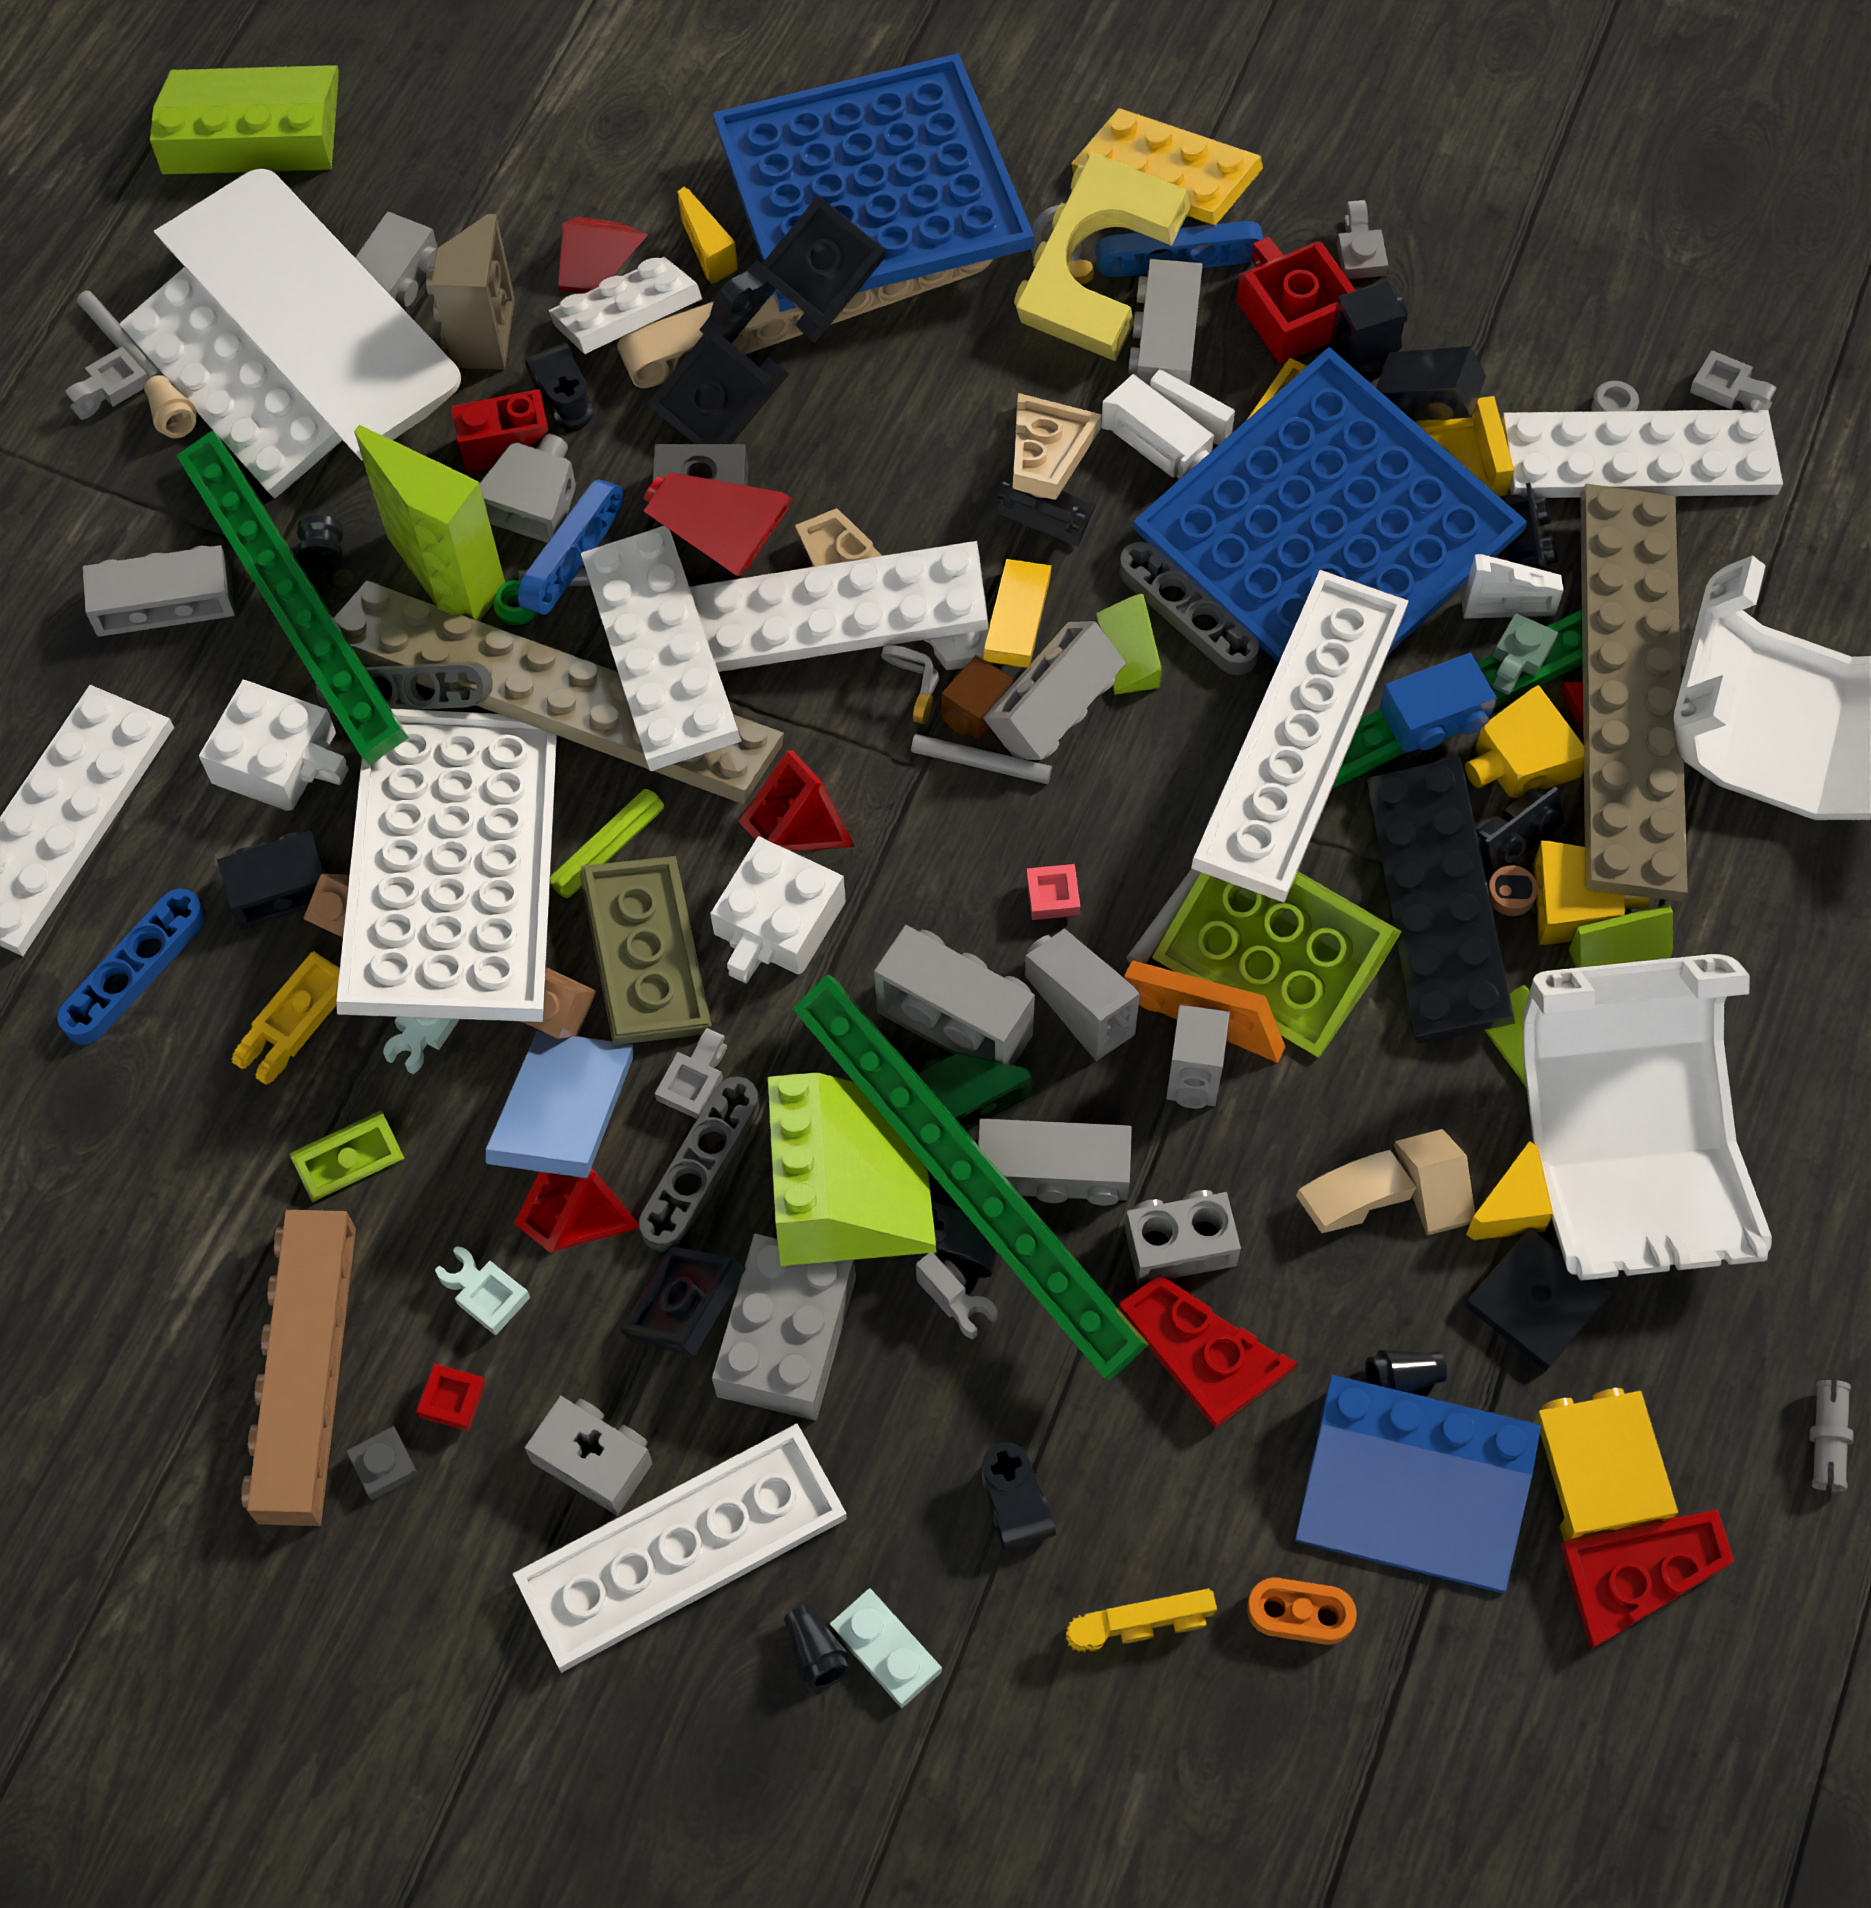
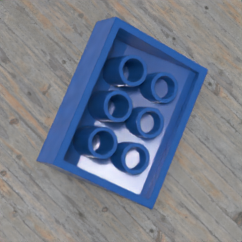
M1332 1375L1324 1397L1294 1542L1504 1594L1532 1479L1541 1424Z

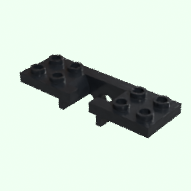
M818 195L762 264L756 260L747 272L732 278L720 289L713 302L709 318L699 329L703 336L652 396L647 405L694 444H732L789 375L784 368L769 356L759 367L732 345L733 341L775 290H777L804 313L795 326L816 343L887 257V251Z

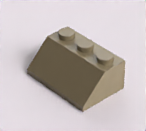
M487 214L437 248L435 265L427 269L426 288L427 293L435 297L433 305L434 320L442 324L440 335L441 347L443 350H448L450 359L458 368L505 370L515 298L497 215Z

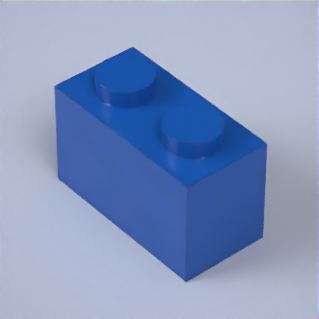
M1470 652L1385 684L1379 709L1405 754L1418 748L1421 750L1432 749L1442 743L1445 738L1461 732L1471 734L1479 731L1489 722L1497 698Z

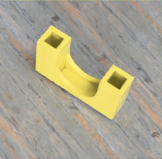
M1091 152L1085 166L1080 164L1076 169L1071 182V189L1073 191L1067 203H1061L1058 206L1052 221L1054 230L1048 242L1043 241L1039 245L1033 261L1035 269L1029 281L1023 280L1015 295L1014 304L1016 305L1021 323L1116 361L1134 325L1131 307L1080 285L1070 273L1074 252L1089 235L1109 227L1128 228L1172 246L1190 209L1187 189Z

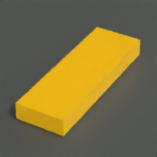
M1006 559L984 647L983 660L1030 668L1049 586L1051 565Z

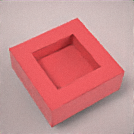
M1075 864L1027 868L1026 879L1032 920L1080 916V900Z

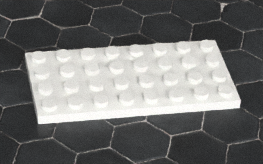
M391 709L409 738L371 765L362 758L336 1001L337 1014L543 1022L557 735L501 714Z

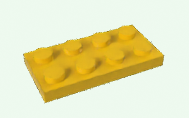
M1120 108L1071 163L1073 173H1075L1080 164L1085 166L1091 152L1185 188L1188 191L1190 203L1187 216L1212 225H1216L1263 169L1260 155Z

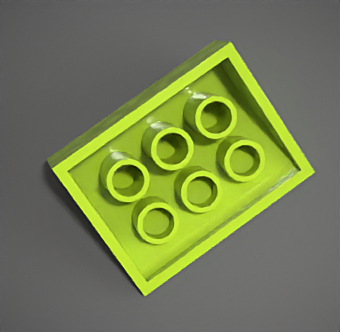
M338 66L171 70L153 107L150 142L162 174L249 172L256 169L270 171L332 170L339 77Z
M358 425L354 433L387 538L439 610L450 615H462L480 622L492 606L494 597L500 586L505 583L479 481L366 427Z
M1299 871L1296 873L1285 902L1201 872L1152 958L1178 973L1264 995L1281 1036L1320 1058L1376 976L1402 931Z
M822 1073L768 1077L775 1221L780 1265L788 1266L936 1252L928 1169L855 1082Z

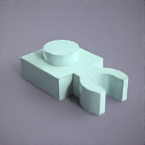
M397 1017L395 1024L403 1033L392 1037L386 1043L383 1050L386 1060L392 1063L398 1053L405 1050L412 1053L406 1060L405 1066L408 1072L416 1073L423 1065V1049L428 1044L440 1050L459 1019Z
M457 1246L453 1251L456 1258L464 1263L462 1270L458 1273L450 1274L444 1268L438 1266L435 1269L436 1274L445 1287L453 1290L463 1289L455 1298L457 1304L496 1336L530 1299L529 1293L491 1261L481 1271L477 1270L470 1252L463 1247Z

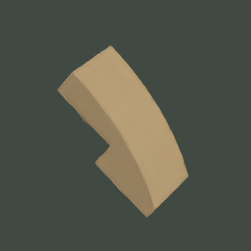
M1391 1150L1358 1159L1328 1172L1300 1188L1296 1197L1320 1232L1325 1233L1363 1223L1369 1210L1410 1200L1416 1185Z

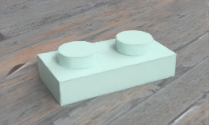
M870 1588L830 1623V1629L901 1708L942 1673V1667Z

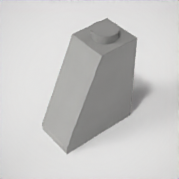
M1063 929L1052 938L1049 935L1043 936L1032 944L1025 958V977L1096 1062L1135 1035L1140 993L1133 985L1066 929Z

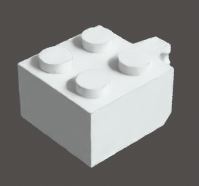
M244 679L199 754V758L212 784L286 811L295 808L308 782L312 783L314 778L341 785L349 771L344 756L330 751V743L336 731L327 709Z
M758 836L710 913L714 935L729 941L730 947L735 949L727 963V968L730 970L728 972L729 976L747 984L761 961L768 965L770 962H773L798 975L804 972L846 902L843 875Z

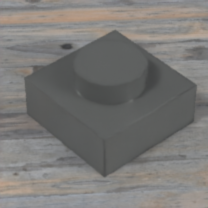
M394 1426L346 1450L371 1501L419 1477Z

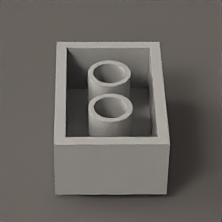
M905 925L874 971L877 1013L951 1054L960 1052L1014 1065L1033 1036L1035 994L1031 993L1028 986L1015 977L1006 976L1003 978L992 972L981 959L970 953H963L961 955L946 947L944 942L930 931L920 930L919 932Z
M754 1234L745 1264L746 1270L741 1277L712 1376L716 1396L817 1421L856 1280L854 1260L781 1266L778 1239Z

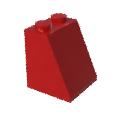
M669 472L666 478L658 475L643 499L649 502L644 510L645 513L737 576L746 573L794 502L792 497L783 492Z

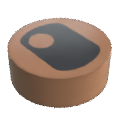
M1505 866L1498 869L1492 875L1488 885L1491 906L1499 913L1507 916H1519L1526 913L1533 906L1538 893V884L1535 877L1528 870L1519 866Z

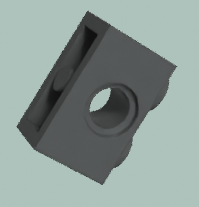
M655 444L653 481L658 475L666 478L669 472L748 486L745 444Z

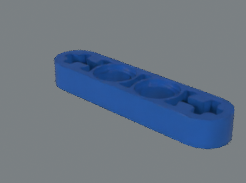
M1241 221L1180 228L1172 246L1138 232L1112 235L1102 239L1096 245L1095 253L1100 273L1108 277L1148 274L1150 259L1202 263V268L1252 262L1253 243L1264 238L1262 228L1258 223ZM1204 244L1210 245L1203 249H1193L1197 246ZM1168 249L1162 253L1149 254L1155 250Z
M600 479L595 480L589 486L524 575L518 593L520 607L543 615L547 614L554 607L584 565L581 553L595 549L620 514L623 504V490L621 486Z
M175 889L166 893L66 999L58 1011L57 1019L59 1026L70 1041L76 1044L87 1045L101 1038L201 930L205 923L206 913L194 892L188 889ZM177 908L183 911L189 909L191 914L187 918L180 915L175 918L173 911ZM162 924L166 930L170 928L173 935L168 937L159 925ZM157 939L162 942L161 949L153 957L141 958L136 955L138 946L144 940ZM115 974L128 976V984L124 990L116 994L104 992V983L109 977ZM94 995H97L99 1000L106 1006L104 1009H102L98 1002L96 1004L91 998ZM78 1014L84 1017L89 1015L92 1021L88 1025L83 1023L76 1025L74 1018Z

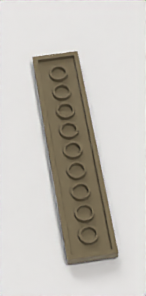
M1585 484L1580 494L1586 890L1682 902L1688 893L1684 759L1681 758L1678 752L1673 721L1681 687L1675 496Z
M367 580L334 617L363 664L374 667L478 662L490 672L493 687L488 698L475 705L649 769L619 673L474 619L462 615H450L439 610L433 604ZM420 674L417 677V684L435 690V684L431 677L426 674ZM467 677L455 682H448L449 690L466 688L470 692L477 689L476 682L468 680ZM733 714L741 742L653 771L744 804L781 749L784 733Z

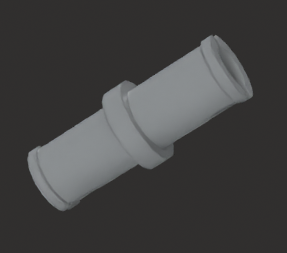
M1831 1380L1817 1381L1815 1385L1817 1390L1815 1426L1810 1428L1809 1436L1810 1441L1815 1443L1812 1487L1826 1491L1828 1469H1831L1832 1491H1845L1848 1489V1483L1846 1482L1847 1447L1853 1443V1431L1848 1428L1849 1392L1851 1391V1385L1847 1382L1837 1381L1835 1402H1832Z

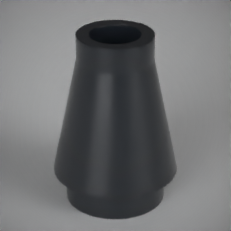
M1379 1350L1376 1356L1366 1359L1365 1376L1366 1382L1369 1384L1412 1393L1432 1384L1445 1382L1447 1366L1444 1356L1440 1351L1427 1353Z
M804 1604L787 1613L784 1617V1622L789 1631L800 1680L807 1681L811 1689L820 1690L832 1686L843 1679L849 1672V1666L846 1662L849 1654L816 1614L814 1607L811 1604Z

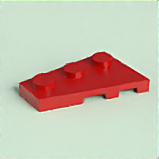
M1160 1274L1119 1303L1118 1310L1148 1343V1348L1215 1430L1296 1370L1297 1362L1283 1353L1278 1355L1257 1341L1258 1337L1242 1327L1238 1329L1213 1313L1210 1306Z
M1718 1509L1565 1540L1560 1545L1590 1651L1721 1572L1734 1562Z

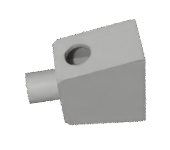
M546 434L537 449L519 443L511 444L480 483L490 524L547 543L550 541L567 518L576 484L572 464L564 458L568 445L563 439L556 435Z

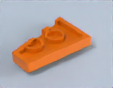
M1131 961L1124 978L1140 993V1006L1150 1011L1163 1013L1174 1019L1178 1018L1179 1005L1230 1012L1226 1041L1276 1063L1279 1062L1286 1046L1264 995L1141 962Z

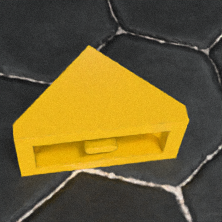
M1529 1141L1473 1216L1466 1233L1467 1236L1473 1240L1521 1235L1525 1234L1529 1228L1536 1233L1545 1232L1552 1218L1553 1209L1538 1146Z

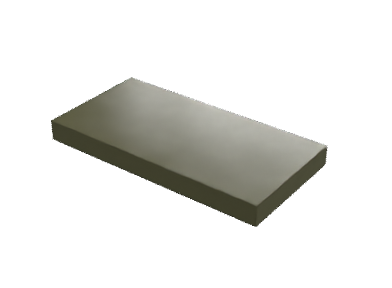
M676 856L581 866L580 878L613 1046L702 1035L706 1028L711 1030L709 1011Z

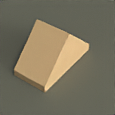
M1443 1129L1395 1141L1394 1147L1401 1166L1416 1185L1412 1197L1426 1235L1469 1225L1475 1215L1467 1155Z

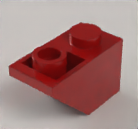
M540 389L451 406L457 441L466 474L492 469L511 444L519 443L531 447L548 432Z

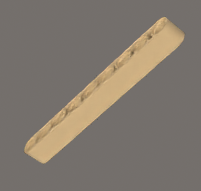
M993 259L858 292L831 324L977 274L987 268ZM772 294L733 341L732 345L745 355L802 335L803 333L795 324L804 313L799 308L780 312L774 294ZM713 302L650 323L620 338L617 349L635 386L649 388L666 381L703 336L699 329L709 318Z

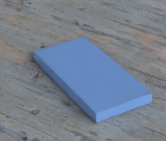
M537 1031L486 1148V1164L588 1178L633 1060V1044L613 1046L612 1041L576 1036L557 1039L545 1032Z

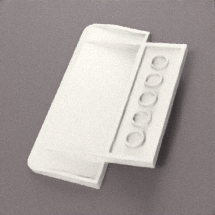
M256 169L247 172L153 231L185 267L119 324L174 387L194 404L199 415L274 499L342 440L363 460L354 433L358 425L394 440L427 418L457 391L461 381V374L455 363L274 172L266 169Z

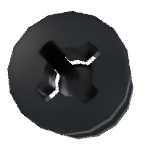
M311 515L300 520L297 526V535L301 543L296 548L297 561L306 568L318 571L330 570L339 566L342 562L343 551L338 543L343 539V525L337 519L325 515Z

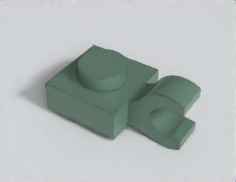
M1515 613L1493 655L1494 658L1502 661V664L1497 671L1498 677L1492 688L1510 695L1522 671L1536 677L1555 643L1558 632Z

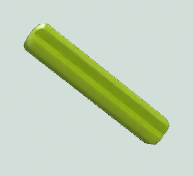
M648 789L640 792L550 876V884L554 890L565 898L571 897L582 886L580 878L581 866L607 863L663 810L664 804L659 796Z

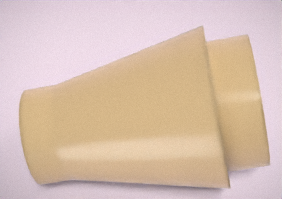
M158 375L150 378L145 383L144 391L148 397L155 428L170 438L186 436L196 425V408L194 404L180 393L165 376Z

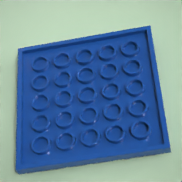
M959 53L713 113L714 126L762 263L818 195L881 245L888 253L887 257L858 292L1034 249L1033 232ZM775 290L773 294L780 312L797 308Z
M1329 347L1133 521V529L1258 640L1259 646L1279 664L1320 570L1408 600L1405 614L1390 647L1389 654L1468 582L1475 555L1482 554L1495 558L1525 530L1527 521Z

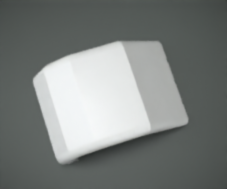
M1753 555L1720 569L1709 580L1704 592L1674 711V728L1677 748L1681 758L1720 787L1813 820H1871V656L1851 657L1763 626L1744 612L1743 609L1754 606L1757 603L1766 566Z
M1719 954L1551 970L1540 972L1533 978L1523 1012V1061L1533 1144L1539 1148L1553 1209L1552 1221L1567 1270L1571 1274H1576L1580 1280L1617 1277L1618 1270H1623L1628 1276L1666 1272L1670 1270V1265L1673 1264L1678 1270L1720 1266L1721 1259H1726L1729 1265L1762 1262L1768 1259L1772 1236L1736 1141L1724 1047L1725 1000L1727 996L1749 994L1750 975L1734 958Z

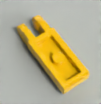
M311 952L251 1023L253 1028L235 1049L231 1058L233 1060L232 1063L241 1069H246L263 1051L265 1042L268 1040L275 1046L265 1056L261 1064L258 1065L259 1067L255 1075L259 1081L266 1085L273 1082L278 1074L287 1066L290 1055L292 1057L295 1056L337 1005L340 968L316 952Z
M1209 1588L1085 1614V1617L1079 1615L1078 1618H1073V1621L1069 1622L1070 1626L1066 1629L1068 1632L1065 1633L1067 1635L1066 1640L1069 1643L1068 1646L1072 1647V1650H1077L1078 1653L1080 1651L1085 1653L1086 1650H1090V1652L1100 1650L1108 1637L1121 1635L1122 1643H1132L1154 1637L1152 1628L1174 1624L1176 1633L1200 1629L1207 1626L1205 1618L1213 1616L1217 1610L1214 1594Z

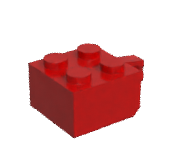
M1269 237L1253 243L1252 248L1254 251L1251 254V260L1255 268L1239 275L1236 302L1278 364H1284L1289 358L1295 359L1330 344L1338 296L1356 290L1323 243L1314 242L1286 255L1282 254Z

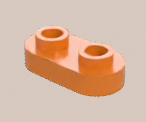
M1268 1578L1259 1582L1253 1588L1247 1604L1249 1620L1261 1633L1325 1645L1337 1644L1346 1639L1351 1633L1357 1617L1355 1604L1345 1591L1333 1586L1282 1578ZM1271 1601L1277 1602L1282 1606L1284 1614L1277 1618L1270 1617L1265 1612L1264 1605ZM1322 1610L1332 1611L1337 1618V1623L1333 1626L1323 1625L1318 1619V1613Z

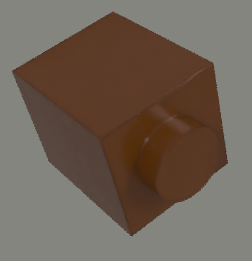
M975 655L941 693L942 718L955 732L959 734L967 733L977 741H980L990 730L983 717L1013 685V679Z

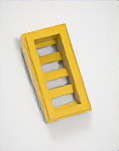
M683 187L678 190L681 220L706 278L711 284H714L738 270L735 241L689 189Z

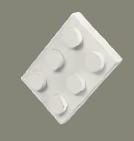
M651 258L643 261L638 266V269L624 276H612L603 280L596 289L585 294H573L564 298L560 305L550 309L549 313L554 326L586 354L697 302L702 297L697 283L667 258Z

